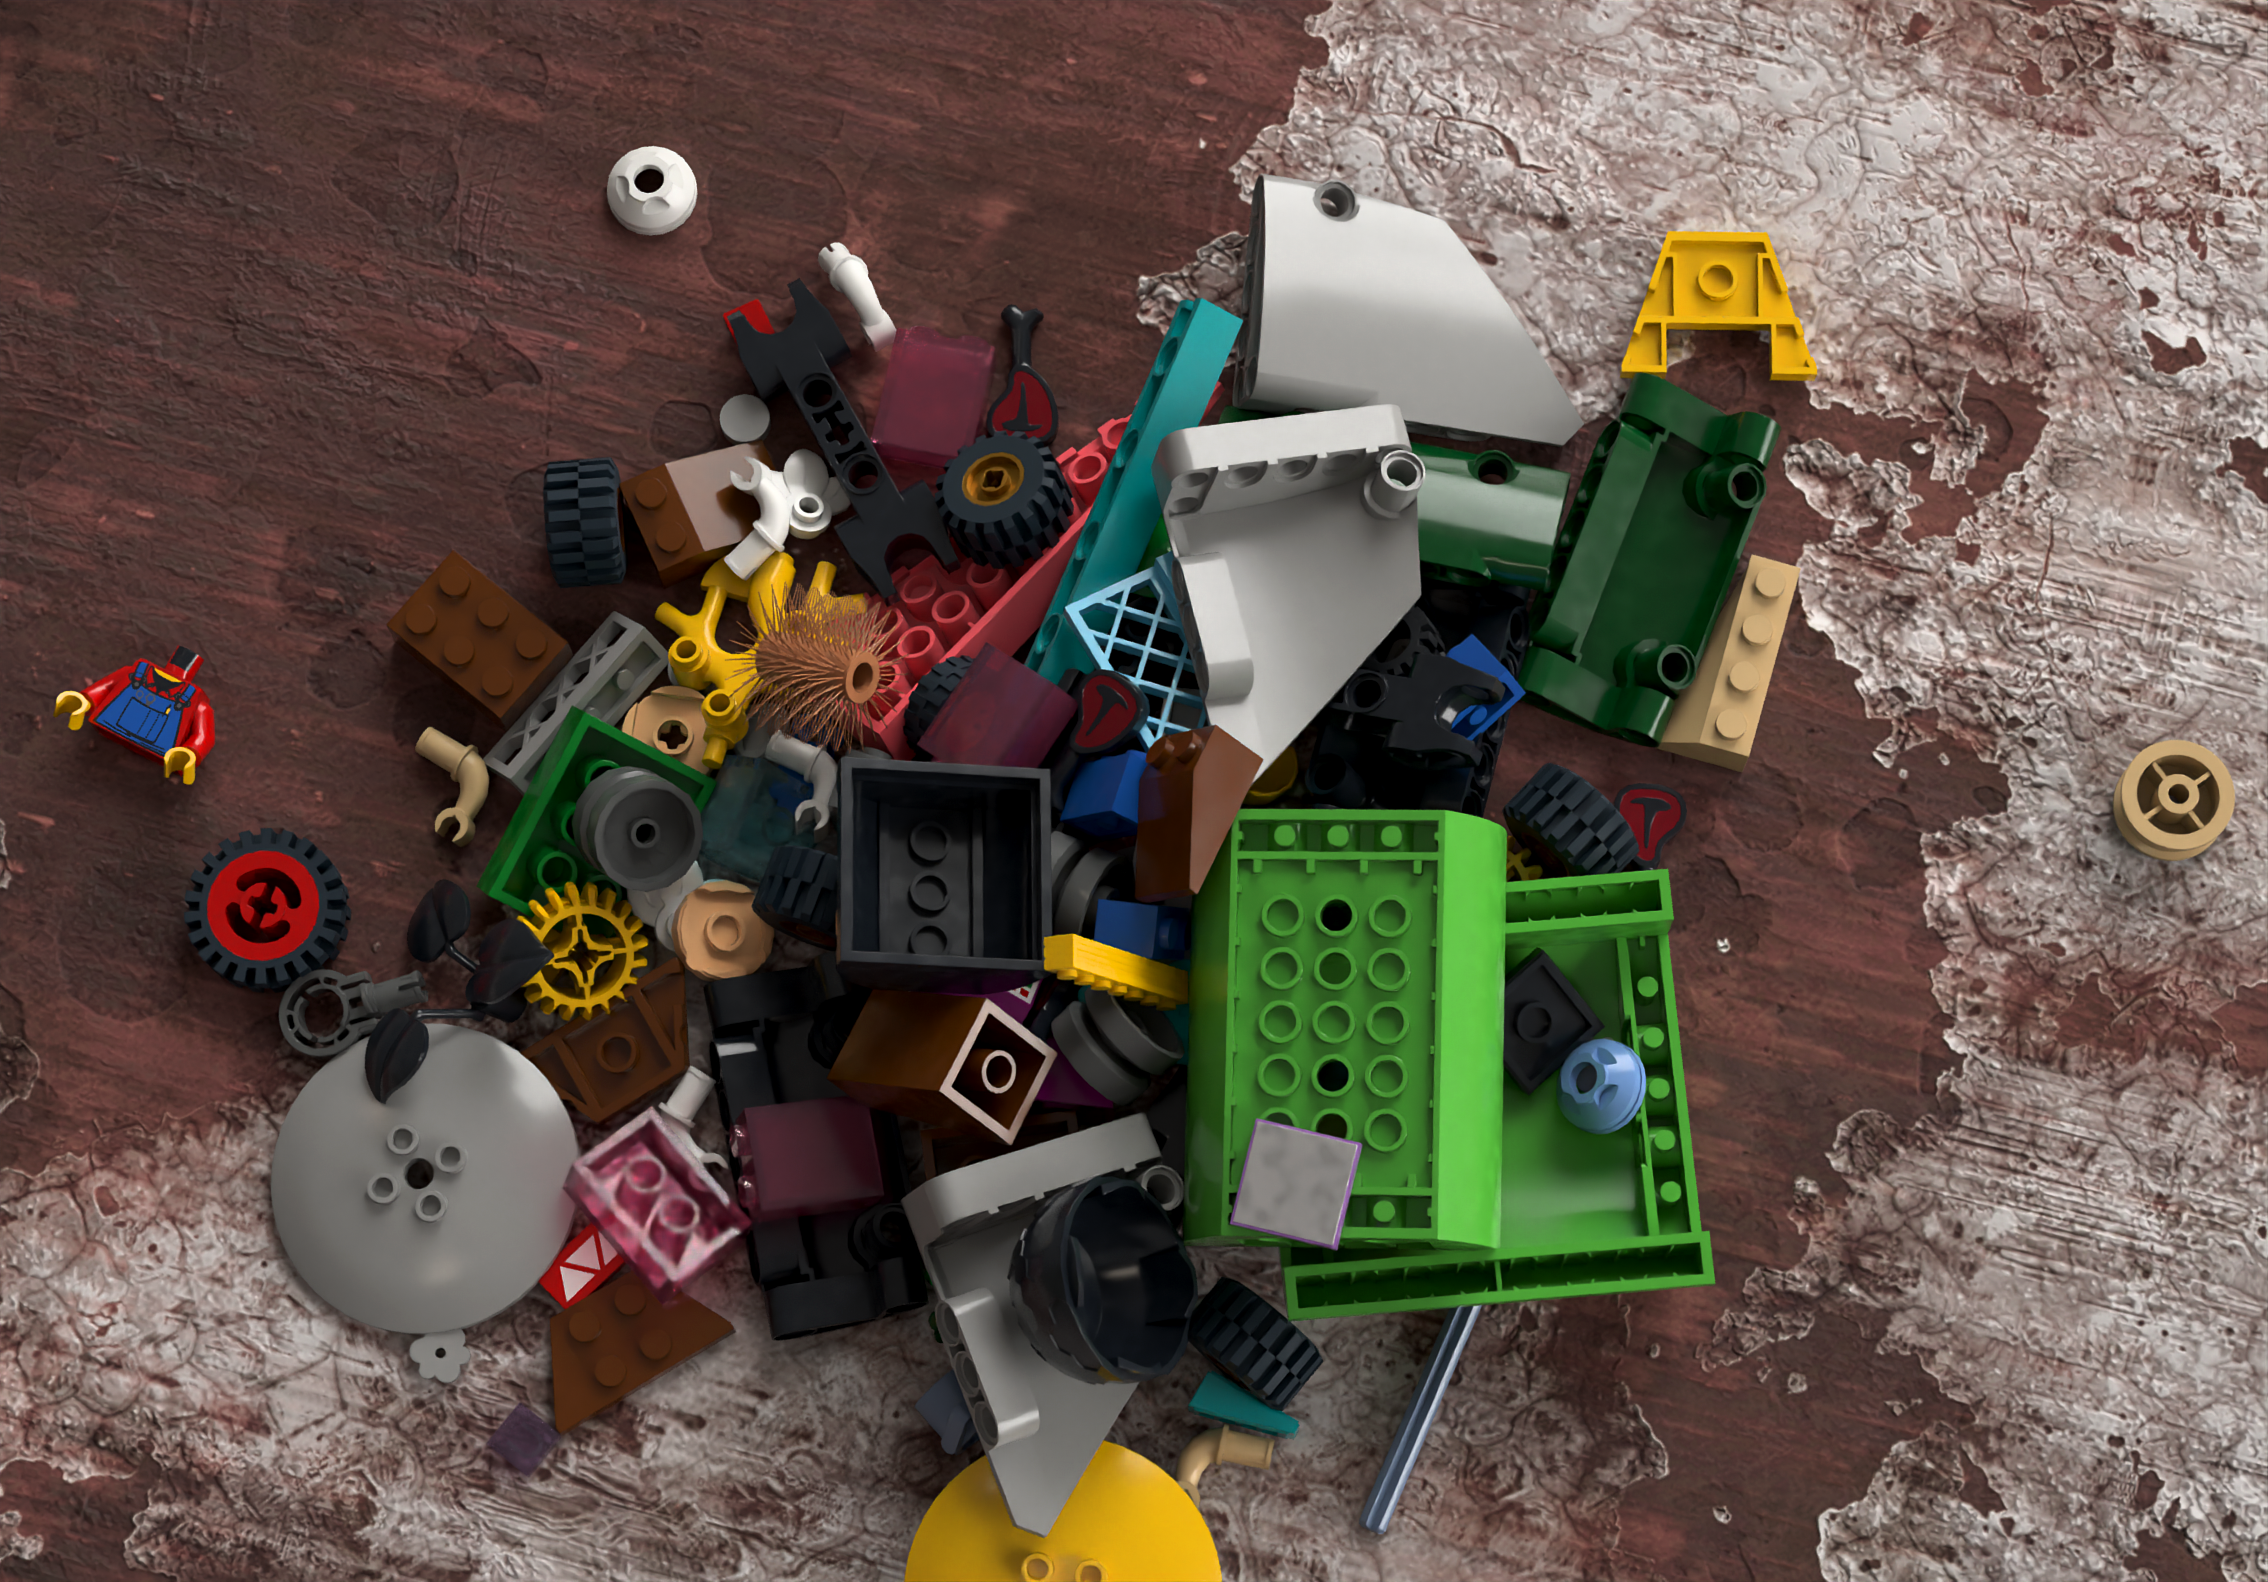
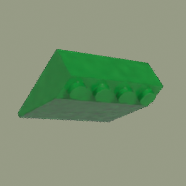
M572 705L476 887L488 896L532 918L535 914L528 906L529 901L534 899L542 907L549 903L545 896L547 888H553L560 898L565 897L564 887L567 882L575 884L579 896H581L585 884L592 882L597 886L598 896L606 888H610L616 893L615 904L622 900L628 901L626 888L588 864L575 845L572 828L576 802L588 784L608 770L626 766L647 769L687 793L701 814L718 781ZM632 911L630 912L628 917L634 916ZM582 914L588 934H603L605 938L616 937L615 930L610 921L597 915ZM563 919L552 928L562 932Z

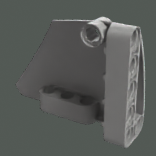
M1263 173L1259 174L1254 186L1240 314V319L1243 320L1238 334L1232 395L1234 407L1282 416L1298 407L1332 411L1393 404L1401 409L1406 430L1409 433L1460 441H1484L1491 436L1558 447H1562L1584 425L1559 381L1516 315L1475 258L1443 219L1355 193L1352 187L1340 180L1316 183ZM1321 198L1329 199L1335 204L1338 211L1337 217L1330 216L1323 211L1320 203Z

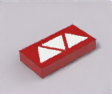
M609 1205L558 1254L551 1267L538 1282L565 1310L601 1289L647 1243Z

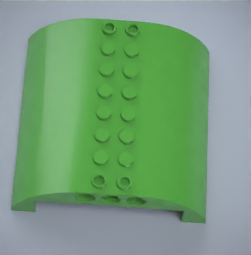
M1668 869L1506 882L1505 975L1537 947L1546 952L1605 1026L1593 1038L1603 1039L1610 1037L1614 1041L1633 1049L1640 1057L1645 1069L1646 1091L1642 1104L1635 1116L1626 1125L1608 1134H1593L1583 1131L1573 1125L1562 1114L1558 1105L1556 1086L1561 1067L1530 1095L1523 1093L1503 1069L1500 1249L1456 1251L1337 1248V1250L1329 1248L1278 1247L1288 1322L1715 1285L1710 1232L1701 1230L1668 932L1673 923L1674 916ZM1343 903L1331 904L1323 912V925L1331 931H1341L1350 924L1352 911L1350 907ZM1342 956L1328 958L1321 969L1323 980L1329 984L1343 983L1350 975L1351 964L1349 960ZM1576 1083L1578 1092L1584 1094L1585 1092L1581 1091ZM1329 1116L1321 1121L1317 1132L1345 1139L1348 1127L1346 1121L1341 1117Z

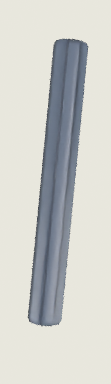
M1482 1305L1449 1309L1359 1519V1524L1363 1528L1377 1534H1383L1386 1531Z

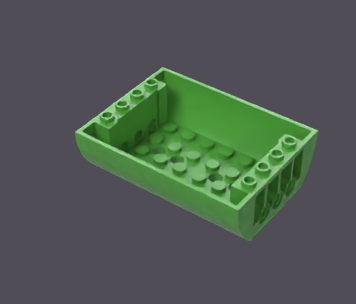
M1238 810L1198 894L1192 895L1182 1238L1185 1246L1325 1248L1230 1224L1256 1118L1317 1132L1318 1126L1323 1119L1329 1116H1338L1347 1123L1348 1131L1345 1139L1359 1142L1363 1145L1338 1248L1456 1251L1500 1249L1507 831L1504 827L1484 818L1448 810ZM1334 903H1343L1350 907L1352 911L1350 924L1341 931H1331L1323 925V912ZM1342 956L1349 960L1351 972L1343 983L1329 984L1323 980L1321 969L1328 958ZM1337 1062L1347 1067L1349 1073L1348 1082L1338 1091L1330 1092L1324 1090L1319 1083L1320 1071L1328 1063Z

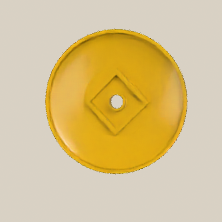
M1104 1439L1045 1538L1012 1525L986 1455L970 1464L948 1483L923 1517L908 1555L904 1582H1222V1572L1211 1532L1202 1514L1175 1479L1151 1460L1123 1445Z

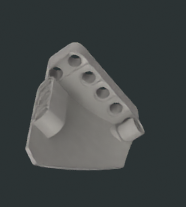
M1381 404L1185 428L1165 436L1157 449L1151 465V473L1174 557L1171 565L1173 590L1208 725L1219 726L1264 759L1251 786L1338 693L1421 596L1417 494L1426 473L1421 459L1412 453L1402 412L1397 405ZM1390 479L1398 480L1405 486L1396 485Z
M1145 1113L1134 1114L944 1173L926 1181L901 1200L939 1300L935 1309L939 1333L1012 1525L1042 1538L1047 1537L1081 1476L1139 1382L1129 1384L1105 1383L1104 1385L1096 1383L1092 1385L1067 1376L1044 1361L1032 1348L1031 1342L1024 1335L1018 1324L1016 1309L1011 1303L1009 1280L1007 1278L1009 1264L1023 1229L1028 1228L1039 1208L1051 1197L1069 1186L1096 1175L1100 1177L1112 1176L1123 1180L1139 1182L1146 1191V1187H1149L1155 1193L1157 1200L1161 1203L1174 1225L1172 1210L1179 1206L1183 1200L1184 1184L1175 1170L1162 1165L1160 1160L1162 1155Z

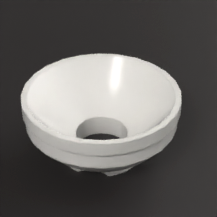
M641 147L627 153L613 167L607 185L608 202L613 215L628 230L650 236L665 234L682 225L691 215L696 205L697 184L691 168L675 152L663 147ZM646 169H655L664 176V182L660 189L652 193L641 192L635 186L637 175Z

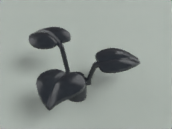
M446 879L437 881L434 888L430 889L420 901L409 923L407 944L411 955L421 962H434L445 950L449 957L474 974L468 981L465 990V996L470 1002L471 1009H417L409 1016L406 1011L395 1008L377 1023L366 1047L365 1073L374 1097L383 1104H386L391 1094L404 1086L415 1075L426 1058L429 1048V1033L427 1027L421 1021L425 1019L471 1018L481 1022L485 1015H489L505 1023H513L521 1017L528 1002L524 996L526 988L521 986L554 958L552 951L536 937L529 926L513 918L499 922L486 935L479 948V965L467 958L456 949L453 942L462 937L470 925V903L462 888Z

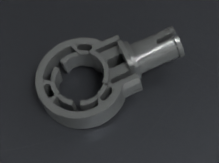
M314 970L304 977L300 976L285 991L279 1007L280 1027L286 1040L298 1051L316 1059L331 1060L351 1045L364 1039L367 1034H371L379 1022L378 1019L383 1018L386 1012L420 1002H428V991H422L420 988L425 987L426 983L419 970L377 984L372 982V978L367 971L345 976L333 970ZM333 981L338 982L336 986L331 985ZM305 992L312 997H318L319 994L325 992L336 993L340 997L344 1012L340 1023L341 1026L334 1034L317 1038L308 1031L304 1016L310 1002L301 997ZM363 1001L364 1006L357 1007L356 1004ZM304 1036L315 1043L318 1041L322 1045L334 1044V1046L321 1049L311 1048L301 1038Z

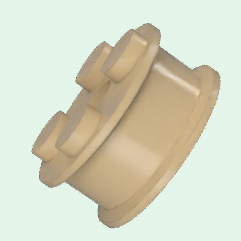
M2184 740L2158 742L2141 751L2121 775L2113 795L2114 818L2123 837L2139 852L2154 859L2164 861L2189 859L2206 850L2227 826L2235 805L2233 781L2222 761L2205 747ZM2169 796L2176 797L2180 804L2172 802Z

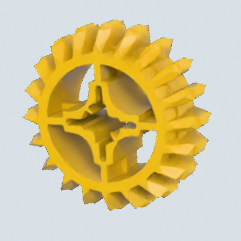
M567 882L564 887L565 897L562 898L558 896L553 888H547L545 896L549 903L542 907L538 901L530 900L528 906L535 916L531 920L525 916H518L516 920L522 921L529 926L536 937L543 942L548 931L563 919V930L560 936L551 942L543 943L554 954V958L546 965H551L554 969H568L569 976L574 981V989L562 988L551 984L544 979L540 970L521 986H528L524 996L530 1003L541 1000L540 1009L547 1015H550L559 1006L561 1018L567 1021L574 1015L576 1007H578L580 1015L582 1014L589 1021L592 1017V1006L600 1004L601 1009L606 1011L605 1014H610L611 1010L607 1000L615 995L617 998L627 1002L621 991L625 983L629 985L637 984L636 980L639 979L637 975L631 972L632 968L641 969L647 966V959L638 953H634L648 946V939L644 935L635 934L643 927V922L638 916L628 917L632 906L627 900H622L615 904L616 893L610 888H606L598 896L597 886L592 882H587L583 887L581 896H579L575 884ZM582 914H593L610 921L615 930L616 937L605 938L603 934H588ZM579 937L588 948L587 953L582 952L584 957L578 960L577 965L568 952L569 950L575 951L572 946L579 943ZM614 959L604 976L594 982L593 978L596 968L601 963Z

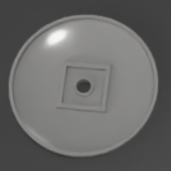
M424 1023L429 1033V1048L426 1058L415 1075L404 1086L391 1094L386 1104L376 1100L366 1078L365 1052L370 1036L358 1041L333 1057L315 1073L292 1104L282 1124L272 1161L271 1197L275 1223L283 1246L302 1278L325 1301L347 1316L369 1326L390 1332L424 1335L460 1328L465 1329L487 1321L507 1310L532 1290L551 1267L558 1254L562 1251L570 1234L578 1207L581 1186V1163L577 1137L569 1113L550 1081L533 1063L501 1040L483 1032L448 1024ZM419 1161L430 1162L434 1169L433 1180L423 1189H413L408 1183L409 1169Z

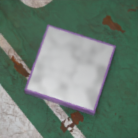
M1256 1118L1230 1224L1337 1250L1363 1145L1359 1142Z

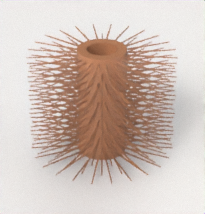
M786 581L784 583L781 611L771 584L773 624L766 613L760 597L769 633L766 635L749 609L750 617L759 629L756 626L754 627L764 638L762 641H759L742 626L756 640L749 636L747 637L758 643L759 646L755 647L735 642L757 651L756 654L736 653L748 654L755 658L725 659V661L755 659V663H742L756 664L755 666L737 670L742 672L729 677L732 678L753 668L757 670V673L749 675L752 677L743 682L744 684L734 690V693L744 685L760 677L737 710L758 692L748 713L750 718L761 707L757 721L758 725L763 705L767 702L758 729L759 727L761 729L762 725L764 726L766 721L768 722L769 720L768 733L770 735L774 714L777 712L772 733L778 713H780L775 731L780 721L779 727L782 730V734L783 726L785 725V737L786 722L789 721L786 732L787 738L790 719L793 717L789 735L794 722L795 725L791 736L796 728V734H798V738L800 736L801 741L802 729L805 724L802 738L803 743L806 725L809 721L805 740L811 726L807 741L811 732H813L812 738L815 736L816 742L817 734L818 743V735L821 729L819 747L825 724L821 746L826 730L827 735L824 744L827 736H829L828 740L830 742L831 736L832 746V735L835 728L833 749L837 722L839 721L835 751L840 727L842 733L838 748L842 735L847 746V718V750H849L851 715L853 722L849 754L854 724L863 750L862 711L868 720L876 742L866 701L869 700L886 726L883 720L885 718L881 717L882 714L877 709L876 703L872 700L871 696H874L873 694L875 693L897 713L879 694L887 699L889 698L877 691L876 688L891 689L904 694L878 683L879 680L898 682L881 679L882 677L880 676L908 674L880 675V671L892 670H879V668L897 664L892 662L905 656L882 666L878 664V661L884 659L883 657L893 651L892 649L900 644L904 638L892 648L875 657L897 627V625L894 626L877 642L892 609L874 626L879 610L878 606L872 629L868 632L875 610L865 632V626L869 617L867 621L866 618L875 607L874 605L867 614V600L866 612L863 617L866 598L861 620L858 622L861 607L856 620L857 610L855 612L856 606L855 603L853 606V599L852 609H850L851 596L849 611L846 614L847 600L843 617L842 613L846 598L841 611L840 602L842 598L840 601L837 599L836 603L837 595L834 592L832 609L830 610L831 594L828 613H826L830 593L824 607L827 595L823 602L822 595L820 599L819 591V602H817V588L816 604L813 607L816 594L815 588L810 611L809 606L814 588L813 591L812 588L809 590L810 593L807 598L801 585L798 613H796L795 609L799 588L795 607L793 601L797 587L793 600H791L788 588L789 613L787 617L786 584L784 620L782 613ZM801 590H802V605H801V607H800ZM774 601H775V607H776V614H777V620H778L779 631H776V626H775ZM801 608H802V613H801V616H800V618H799V612H800V610H801ZM818 612V618L815 623V617ZM834 614H835V620H834L833 625H832V619H833ZM851 619V625L848 630V624ZM884 621L883 626H882V628H881V630H880V632H879V634H878V636H877V638H876L874 644H873L871 647L868 648V646L870 645L872 639L874 638L875 634L877 633L879 627L881 626L882 622ZM864 623V627L860 633V628ZM793 625H794L795 631H794V633L792 634V627H793ZM868 640L867 646H866V648H865L864 651H863V645H864V644L866 643V641ZM884 640V642L881 644V646L878 648V650L875 652V654H874V655L871 654V653L878 647V645ZM763 679L764 681L753 691L760 680ZM771 683H773L772 688L768 692L769 686L771 685ZM766 687L764 693L762 694L761 698L759 699L758 703L756 704L755 708L750 714L762 688ZM770 699H771V704H770L769 710H768V712H767V714H766V716H765V718H764V720H763V722H762L763 716H764V714H765V711H766L767 706H768V704H769V701H770ZM843 701V708L841 710L840 703ZM852 702H854V712L852 709ZM786 703H787V710H786V712H785V714H784V708H785ZM856 703L859 704V709H860L861 736H860V729H859V722H858V716H857ZM845 706H846V708L848 709V712H847L846 717H845ZM802 708H803V715H802V717H801V719H800V713H801ZM832 715V721H831V725H830L829 719H830V716ZM771 716H773L769 732L770 718ZM835 716H836V722H835V725H834V727H833V721H834Z

